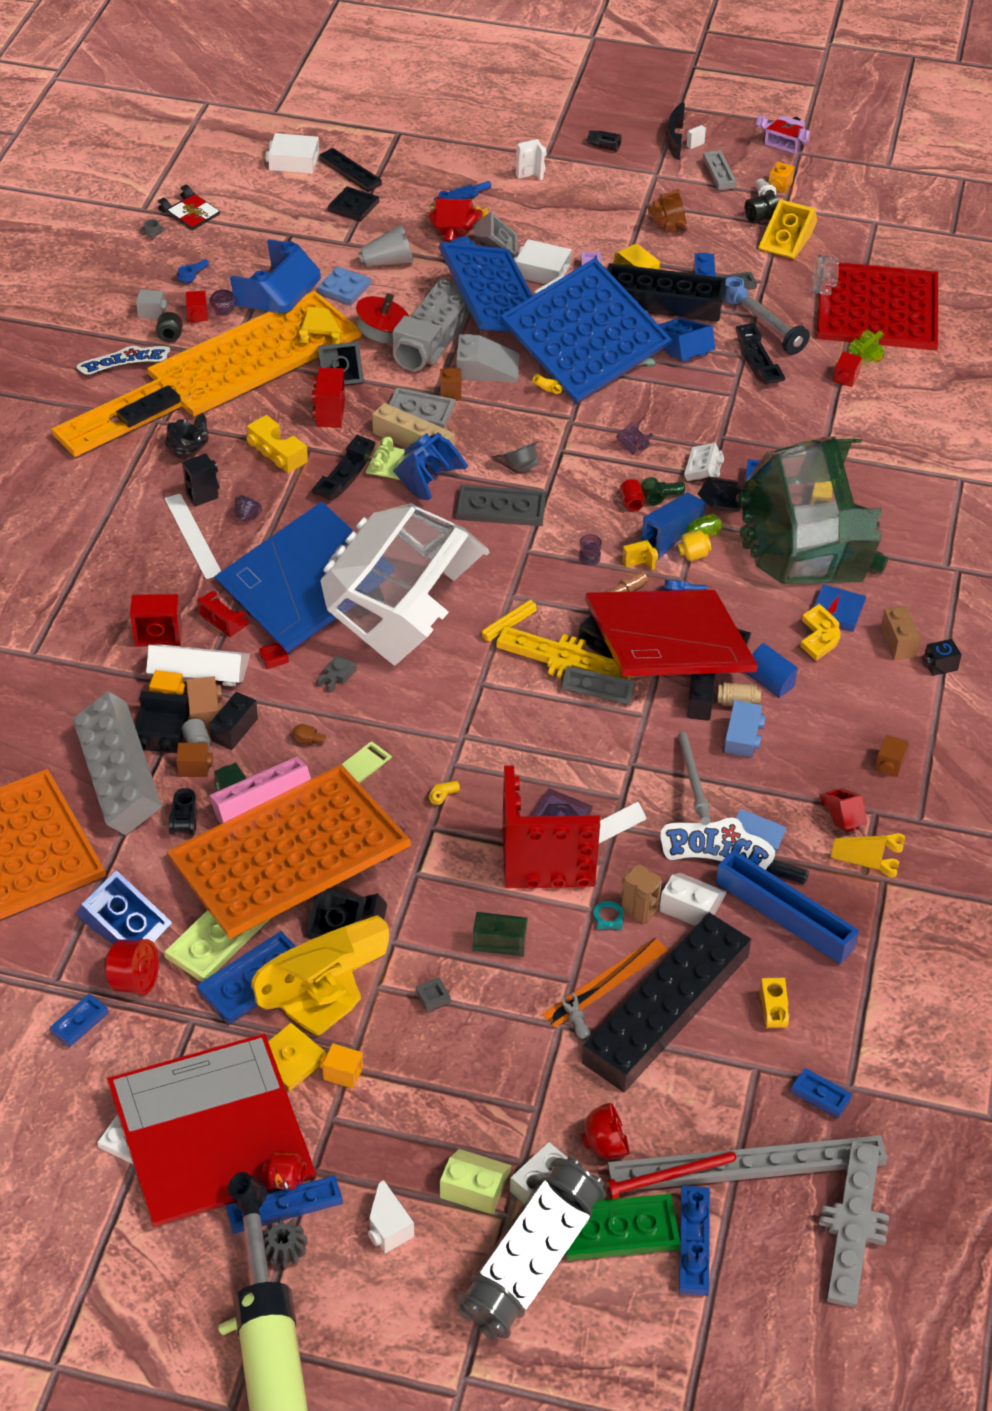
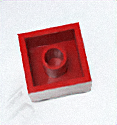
M319 367L318 376H314V389H312L311 400L315 404L312 410V417L316 418L317 427L342 428L345 406L344 368Z
M132 595L130 619L134 647H147L156 644L181 646L182 620L179 595Z

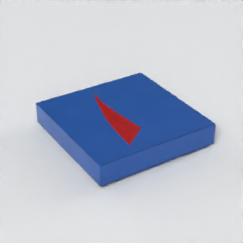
M823 584L814 607L820 604L839 622V628L854 632L864 607L866 596Z

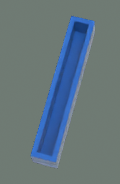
M733 850L718 865L716 884L834 961L841 964L855 949L859 934L857 928L737 851Z

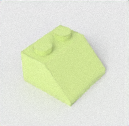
M458 1149L449 1158L441 1177L440 1198L493 1215L512 1165Z

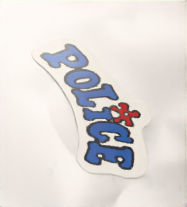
M129 346L115 353L79 363L77 369L88 375L127 363L162 361L167 358L170 348L165 346L147 348Z
M726 818L709 823L708 825L683 822L670 823L663 827L660 834L664 854L669 860L701 857L723 861L735 850L766 870L775 857L774 848L764 839L745 832L742 823L737 818Z

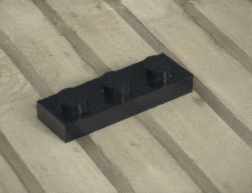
M167 385L117 410V418L130 428L180 403L181 397L174 389Z

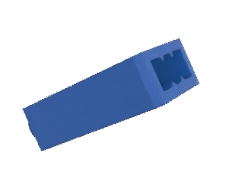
M687 492L651 512L643 518L641 541H649L652 548L657 550L659 560L681 540L683 534L688 533L704 518L706 502Z

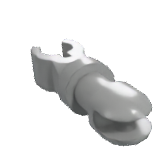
M572 993L573 1007L566 1003L565 997H562V1004L565 1011L569 1012V1021L575 1026L578 1039L584 1042L589 1040L591 1035L588 1026L584 1023V1013L579 1011L578 998L576 994Z

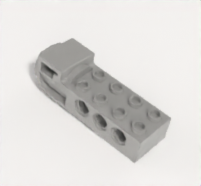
M440 278L412 316H404L393 330L394 359L403 369L416 372L420 371L426 363L435 364L470 317L471 312L456 282Z

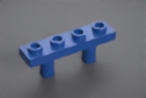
M681 1186L679 1294L708 1296L710 1187Z

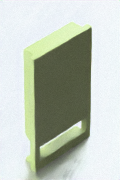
M371 741L342 763V765L360 784L389 761L392 756ZM371 746L372 749H374L376 752H378L386 759L382 760L380 757H378L376 754H374L367 748Z

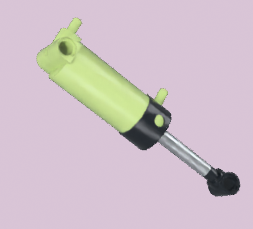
M239 1172L230 1180L228 1193L236 1200L237 1208L243 1214L252 1285L237 1292L233 1298L236 1317L219 1324L218 1329L222 1335L237 1329L238 1338H240L249 1411H308L296 1334V1317L292 1290L286 1284L269 1282L259 1208L266 1200L268 1189L266 1184L249 1173Z

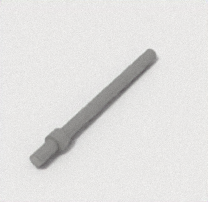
M681 732L678 734V739L695 799L693 803L694 809L699 815L701 824L708 825L711 821L708 813L710 810L709 803L704 798L688 735L686 732Z

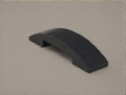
M680 103L672 111L668 123L667 144L676 160H680L682 134L675 133V128L683 129L685 103Z
M750 323L736 326L735 330L740 347L755 376L766 385L785 381V376L779 365L772 363L761 343L762 335L756 324Z
M356 435L346 447L344 458L328 477H321L312 488V493L328 500L341 495L364 468L375 447V441Z

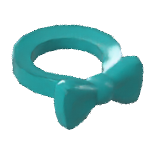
M603 901L595 906L593 917L597 930L606 928L622 930L624 911L619 904L613 901ZM605 907H610L618 912V917L614 921H605L600 917L599 911Z

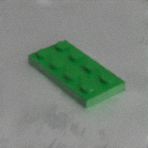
M671 1193L596 1202L591 1209V1219L583 1226L565 1255L566 1261L680 1250V1238Z

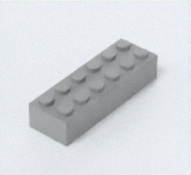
M107 691L75 716L73 722L105 823L118 832L127 835L161 809L162 804L127 702Z

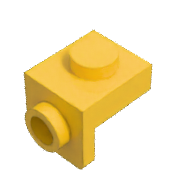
M648 540L623 546L622 563L625 568L646 563L650 570H655L658 553L655 548H652Z

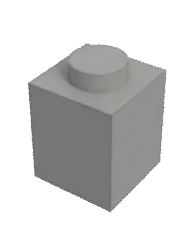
M140 289L136 301L138 318L158 319L161 314L167 312L168 300H165L164 291Z

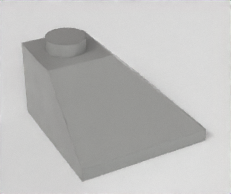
M492 212L488 213L474 225V236L479 243H483L486 247L509 249L513 259L518 257L517 233Z

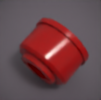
M119 939L114 942L106 955L104 963L105 976L110 987L117 992H131L141 995L148 994L153 989L158 977L159 957L157 948L150 939Z

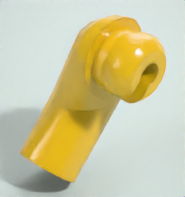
M535 374L532 378L534 384L547 392L554 394L562 392V386L556 379H546L539 374Z
M458 780L436 784L429 794L430 802L434 805H439L443 803L448 794L460 792Z

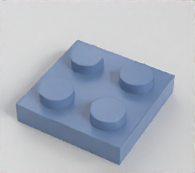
M337 266L317 287V293L351 306L371 285V278Z

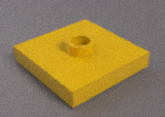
M292 1023L288 1024L268 1041L285 1089L289 1092L320 1066L321 1058L325 1053L321 1047Z

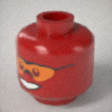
M275 1151L271 1155L270 1160L266 1159L264 1161L262 1173L264 1177H267L270 1187L294 1190L299 1184L302 1185L304 1182L306 1163L302 1162L301 1156L296 1153Z

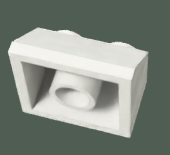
M682 873L673 874L661 893L659 911L696 926L709 912L715 915L726 895V891Z

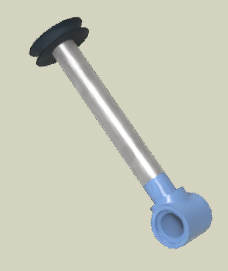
M728 277L726 279L725 302L729 304L741 303L784 338L782 343L783 349L788 354H797L806 347L810 338L808 329L801 325L790 328L748 294L742 278Z

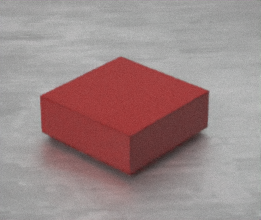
M278 643L259 648V655L267 669L289 663L286 651Z

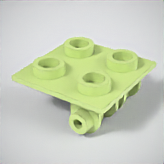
M391 437L382 438L381 445L378 444L366 473L400 480L393 472V469L405 449L393 447Z

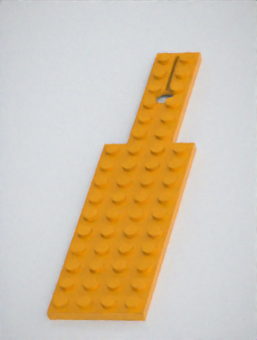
M314 290L306 294L288 312L276 313L269 311L148 367V375L154 381L51 428L52 435L76 457L179 407H183L195 417L317 358L316 348L318 346L330 345L333 340L332 335L310 333L308 343H300L301 335H299V331L302 329L308 307L329 309L342 332L341 343L352 342L362 337V333L353 322ZM167 385L174 389L181 397L180 403L130 428L123 422L114 423L110 421L112 416L117 417V410Z

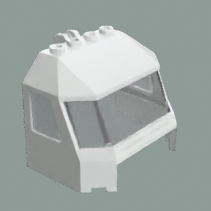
M412 503L375 512L368 519L363 517L356 525L358 531L356 533L353 531L345 540L347 545L341 544L331 556L329 563L323 569L326 573L320 580L327 610L394 666L434 630L431 625L438 617L443 620L449 613L428 595V592L442 572L455 581L483 554L487 556L490 553L489 549L465 528L416 507Z

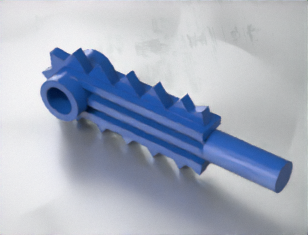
M486 181L472 186V184L462 186L461 188L450 190V192L441 191L438 197L434 198V201L436 199L468 200L478 196V192L491 188V183Z

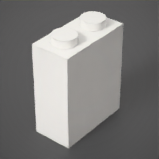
M275 133L273 140H270L269 151L266 152V162H269V170L313 174L319 156V137Z
M528 239L525 245L520 247L519 255L514 258V261L524 280L547 284L560 275H566L571 266L572 249Z

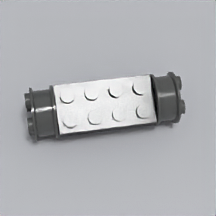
M568 1157L567 1159L556 1158L551 1163L552 1170L549 1175L542 1177L538 1181V1186L535 1187L478 1270L471 1276V1285L465 1294H459L456 1297V1303L459 1306L457 1309L458 1314L464 1319L472 1320L481 1326L480 1331L490 1339L494 1340L496 1336L505 1339L510 1337V1327L516 1318H522L525 1315V1310L529 1307L583 1226L591 1219V1209L596 1202L603 1201L606 1196L603 1189L605 1186L603 1180L583 1169L581 1163L573 1157Z

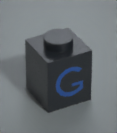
M953 639L927 644L922 660L932 676L958 671L962 654Z

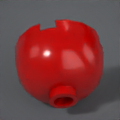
M610 1102L593 1109L584 1122L585 1132L581 1133L585 1148H591L596 1156L605 1160L619 1159L629 1155L628 1139L623 1134L621 1128L623 1125L614 1105Z

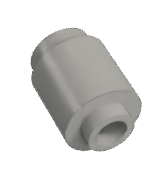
M190 719L182 726L185 742L208 743L209 749L210 737L204 721L201 719Z

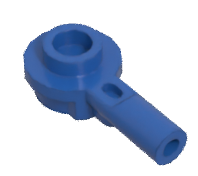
M204 259L197 264L179 267L176 274L177 279L183 283L192 282L196 278V273L209 266V262Z
M665 580L662 589H666V591L707 590V585Z

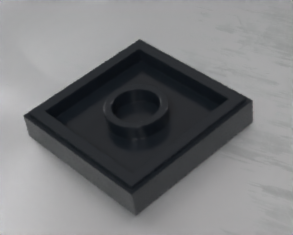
M346 186L328 205V211L361 222L380 202L379 196Z

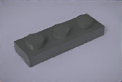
M567 666L562 689L630 705L636 682Z

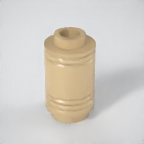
M723 682V685H718L717 703H721L722 706L732 707L734 700L760 704L761 690L757 689V685Z

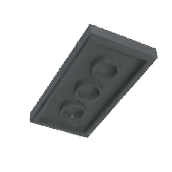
M461 485L456 520L543 526L546 491Z

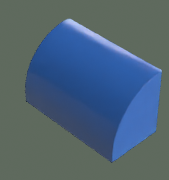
M763 642L752 654L758 664L757 671L745 673L780 698L795 687L798 667Z

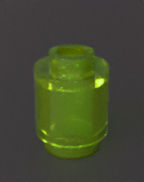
M714 514L695 519L692 523L688 524V532L701 530L704 534H708L709 538L720 534L722 529L720 518Z

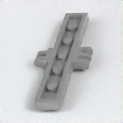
M852 1141L842 1204L835 1203L833 1207H821L820 1213L824 1216L819 1218V1225L829 1227V1232L837 1235L826 1302L855 1308L858 1300L866 1242L878 1245L886 1244V1237L883 1235L887 1234L888 1227L883 1224L889 1223V1216L871 1211L880 1151L879 1146Z

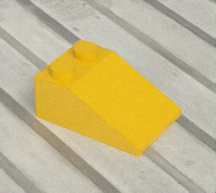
M780 199L758 249L795 259L811 237L818 221L815 208Z

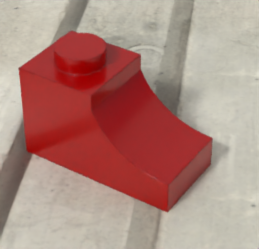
M842 788L819 794L821 804L829 810L836 827L844 829L846 832L858 830L861 825L868 824L862 795Z

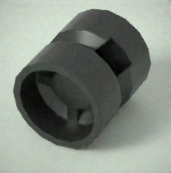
M770 192L759 196V198L754 197L746 200L744 211L748 221L754 224L772 218L779 202L776 195Z

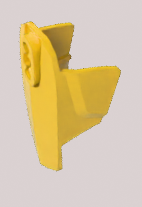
M377 915L321 935L280 954L257 970L251 980L255 1002L266 1010L282 1008L292 1020L316 1036L323 1034L352 1011L361 1000L353 971L385 955L389 941V927L387 923Z

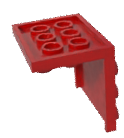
M514 765L504 766L502 839L505 888L595 887L600 815L520 817L521 795H519V792H516L520 791V777L515 776Z

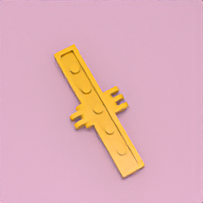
M505 626L496 641V648L548 663V675L554 676L556 670H558L557 677L561 679L565 674L567 666L626 680L631 678V676L621 675L614 659L583 650L586 640L580 639L576 645L577 637L572 636L570 641L567 642V634H563L560 641L556 642Z

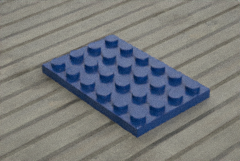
M441 242L438 248L478 328L510 332L500 321L501 315L533 295L509 249Z

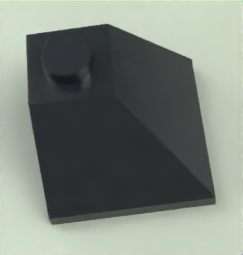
M359 341L322 345L316 348L318 367L344 368L345 385L364 383Z
M336 885L315 895L305 936L317 938L336 929L361 921L367 898L350 889Z

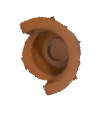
M679 189L673 190L671 193L661 194L657 201H653V206L647 207L648 214L653 216L654 222L660 228H663L664 231L678 232L677 228L688 230Z

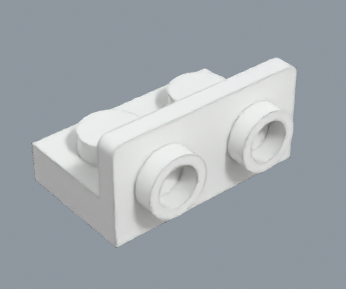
M538 139L517 144L515 175L518 179L536 175L539 180H543L546 170L544 160L547 153L545 147L541 145Z
M716 443L692 447L684 473L687 481L700 480L708 476L717 478L720 476L724 455L721 450L719 451Z

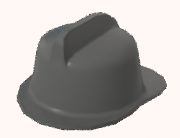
M539 441L530 443L515 451L492 456L491 458L503 456L511 469L519 472L527 471L539 464L535 446Z

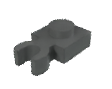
M337 655L324 668V674L319 676L317 680L318 687L320 688L323 684L327 683V692H333L337 682L343 685L357 671V665Z

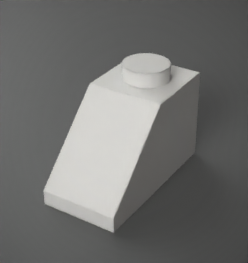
M383 1180L377 1188L370 1214V1230L368 1235L375 1246L379 1245L386 1254L414 1237V1222Z

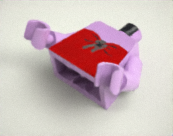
M758 115L755 125L760 126L766 133L765 145L797 154L801 144L808 145L810 130L805 129V123L799 117L789 118L781 116L776 121L768 123V118Z

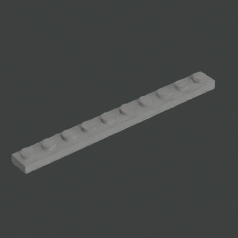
M879 1135L608 1162V1174L610 1180L614 1179L616 1182L730 1151L735 1152L737 1156L733 1163L634 1190L847 1169L852 1141L879 1146L877 1166L886 1165L888 1159L882 1137Z

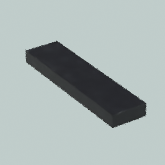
M334 148L319 154L321 162L366 192H370L382 185V179Z

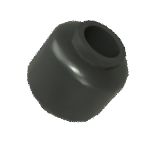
M164 312L161 314L156 324L157 336L165 342H174L179 339L182 334V319L174 312Z

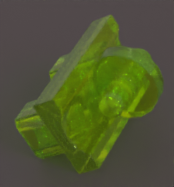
M867 329L863 332L859 341L855 339L851 343L848 350L854 355L861 356L862 361L868 357L870 361L879 362L885 355L884 347L879 346V340L884 336V333L879 331L873 334Z

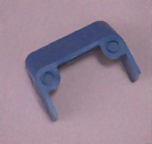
M269 239L267 244L271 267L274 270L271 273L259 270L250 278L231 276L230 281L235 306L285 313L292 310L321 279V273L317 265L298 244L291 241L284 242Z

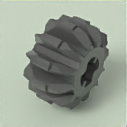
M281 1218L278 1220L277 1225L269 1222L267 1225L268 1230H262L266 1261H271L273 1268L282 1263L283 1268L286 1270L289 1262L297 1265L299 1262L298 1257H305V1247L308 1244L307 1236L304 1235L302 1226H295V1222L292 1219L287 1224H284Z

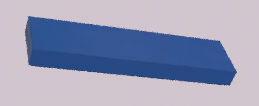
M336 1176L298 1185L294 1190L282 1189L268 1193L266 1200L259 1208L261 1226L268 1225L269 1222H278L280 1218L286 1220L343 1204ZM237 1202L227 1204L226 1211L232 1233L245 1231L243 1214L237 1208Z

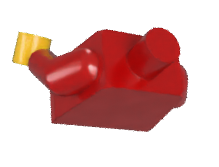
M436 199V208L430 206L431 211L428 216L433 227L438 230L440 235L444 236V242L450 243L452 239H456V236H466L468 230L479 219L488 214V208L481 209V206H477L475 210L472 200Z

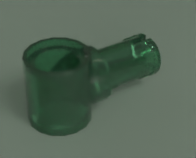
M649 477L641 482L645 500L651 506L659 505L668 496L685 494V484L683 481L665 483L659 482L655 477Z

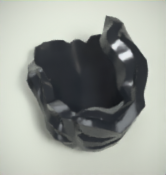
M201 413L195 418L194 424L183 419H178L175 423H168L165 445L168 447L169 452L182 459L194 456L209 439L206 416Z

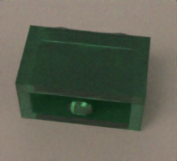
M476 912L472 951L524 957L528 918Z

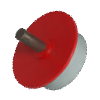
M387 293L385 298L376 296L364 297L356 305V312L359 316L357 327L360 332L366 337L382 343L393 342V330L404 316L409 317L405 309L393 302L394 296L390 293Z

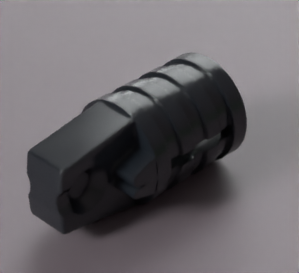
M590 130L587 137L588 143L615 151L619 150L622 141L621 134Z

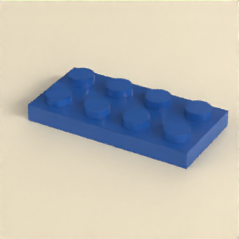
M280 931L197 985V992L229 1025L258 1006L255 1002L254 991L251 988V980L257 970L280 954L296 947V945Z

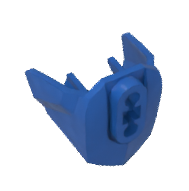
M439 432L431 436L426 433L404 450L393 472L415 497H418L420 500H430L432 495L427 484L434 478L426 469L425 464L435 476L441 471L466 469L468 464L450 440L442 437Z

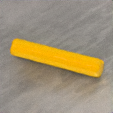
M532 600L526 601L481 631L482 638L486 642L491 641L501 634L505 626L511 628L536 612L537 605Z

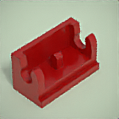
M215 591L197 599L199 615L227 636L232 637L248 625V620L242 618L246 615L243 611L235 613L221 603L218 598L211 601L218 594Z

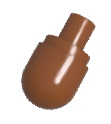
M299 724L292 731L294 740L306 745H313L314 742L325 743L326 735L317 733V729L312 726Z

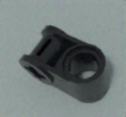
M181 788L173 796L172 811L169 816L170 835H174L175 832L190 833V835L196 834L198 813L196 795L189 788Z

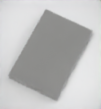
M396 388L389 405L445 429L456 406V399Z

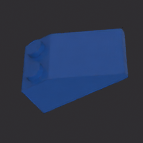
M683 318L658 324L672 339L671 344L665 347L664 350L671 357L677 358L680 361L691 360V357L695 355L704 356L708 354V351L716 349L713 325Z
M117 870L81 904L75 913L93 931L113 944L119 939H150L154 942L172 924L161 911Z

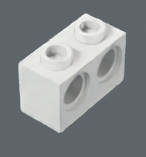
M550 1142L547 1143L511 1177L510 1192L521 1202L525 1203L534 1190L529 1187H537L538 1181L542 1177L549 1175L551 1172L549 1169H552L551 1163L556 1158L567 1159L568 1157Z

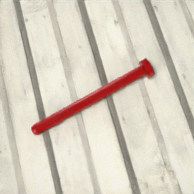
M730 1151L616 1182L614 1179L607 1180L606 1189L611 1200L618 1199L620 1193L733 1163L737 1156L735 1152Z

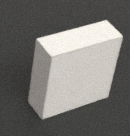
M703 125L688 131L686 147L693 149L704 144L706 128Z

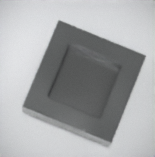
M440 977L416 986V994L426 1012L451 1003V996Z

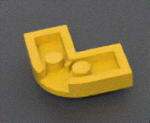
M820 604L802 615V621L814 633L802 640L800 647L817 661L838 645L840 640V624Z

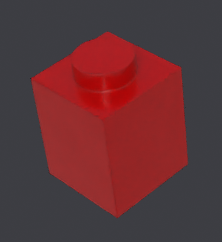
M206 290L186 292L188 322L208 321Z
M842 352L835 366L833 382L853 387L860 373L862 357Z

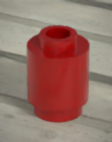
M636 479L624 481L619 489L625 507L630 511L640 510L645 502L640 482Z

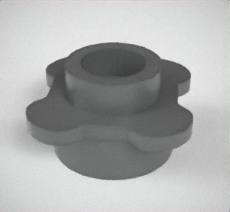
M155 219L145 221L144 227L141 228V232L146 233L150 237H155L159 232L164 231V227L160 226L159 221Z

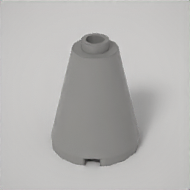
M402 224L361 247V252L358 253L361 264L365 263L366 267L414 262Z

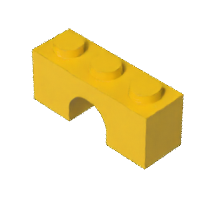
M268 415L247 425L248 443L287 473L308 462L307 446L295 436L281 440L280 425Z

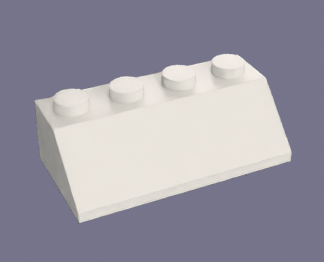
M161 644L149 645L146 673L154 675L155 670L182 673L184 682H187V679L215 676V680L222 681L224 686H236V682L239 683L244 680L250 653Z

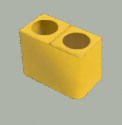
M637 243L614 254V264L660 270V261Z

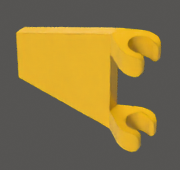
M308 307L302 329L299 331V335H301L300 343H308L310 333L332 335V344L341 343L342 332L329 309Z
M897 833L881 836L835 838L831 858L877 869L886 876L894 878L897 875L896 869L899 867V861L893 858L882 860L885 845L892 851L900 853L903 850L902 844L905 842V836Z

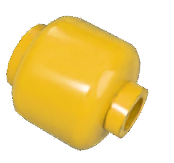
M701 530L683 534L681 536V543H677L680 556L685 555L688 561L705 558L708 556V551L711 550L708 534H704Z

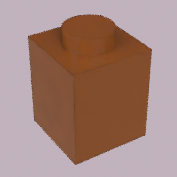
M461 368L440 369V396L461 401Z
M886 734L877 756L875 770L898 777L906 758L909 742Z
M178 743L176 760L178 777H208V768L213 767V753L208 752V743Z

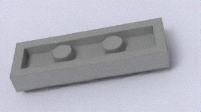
M722 151L703 152V160L717 189L728 190L736 188L737 181Z

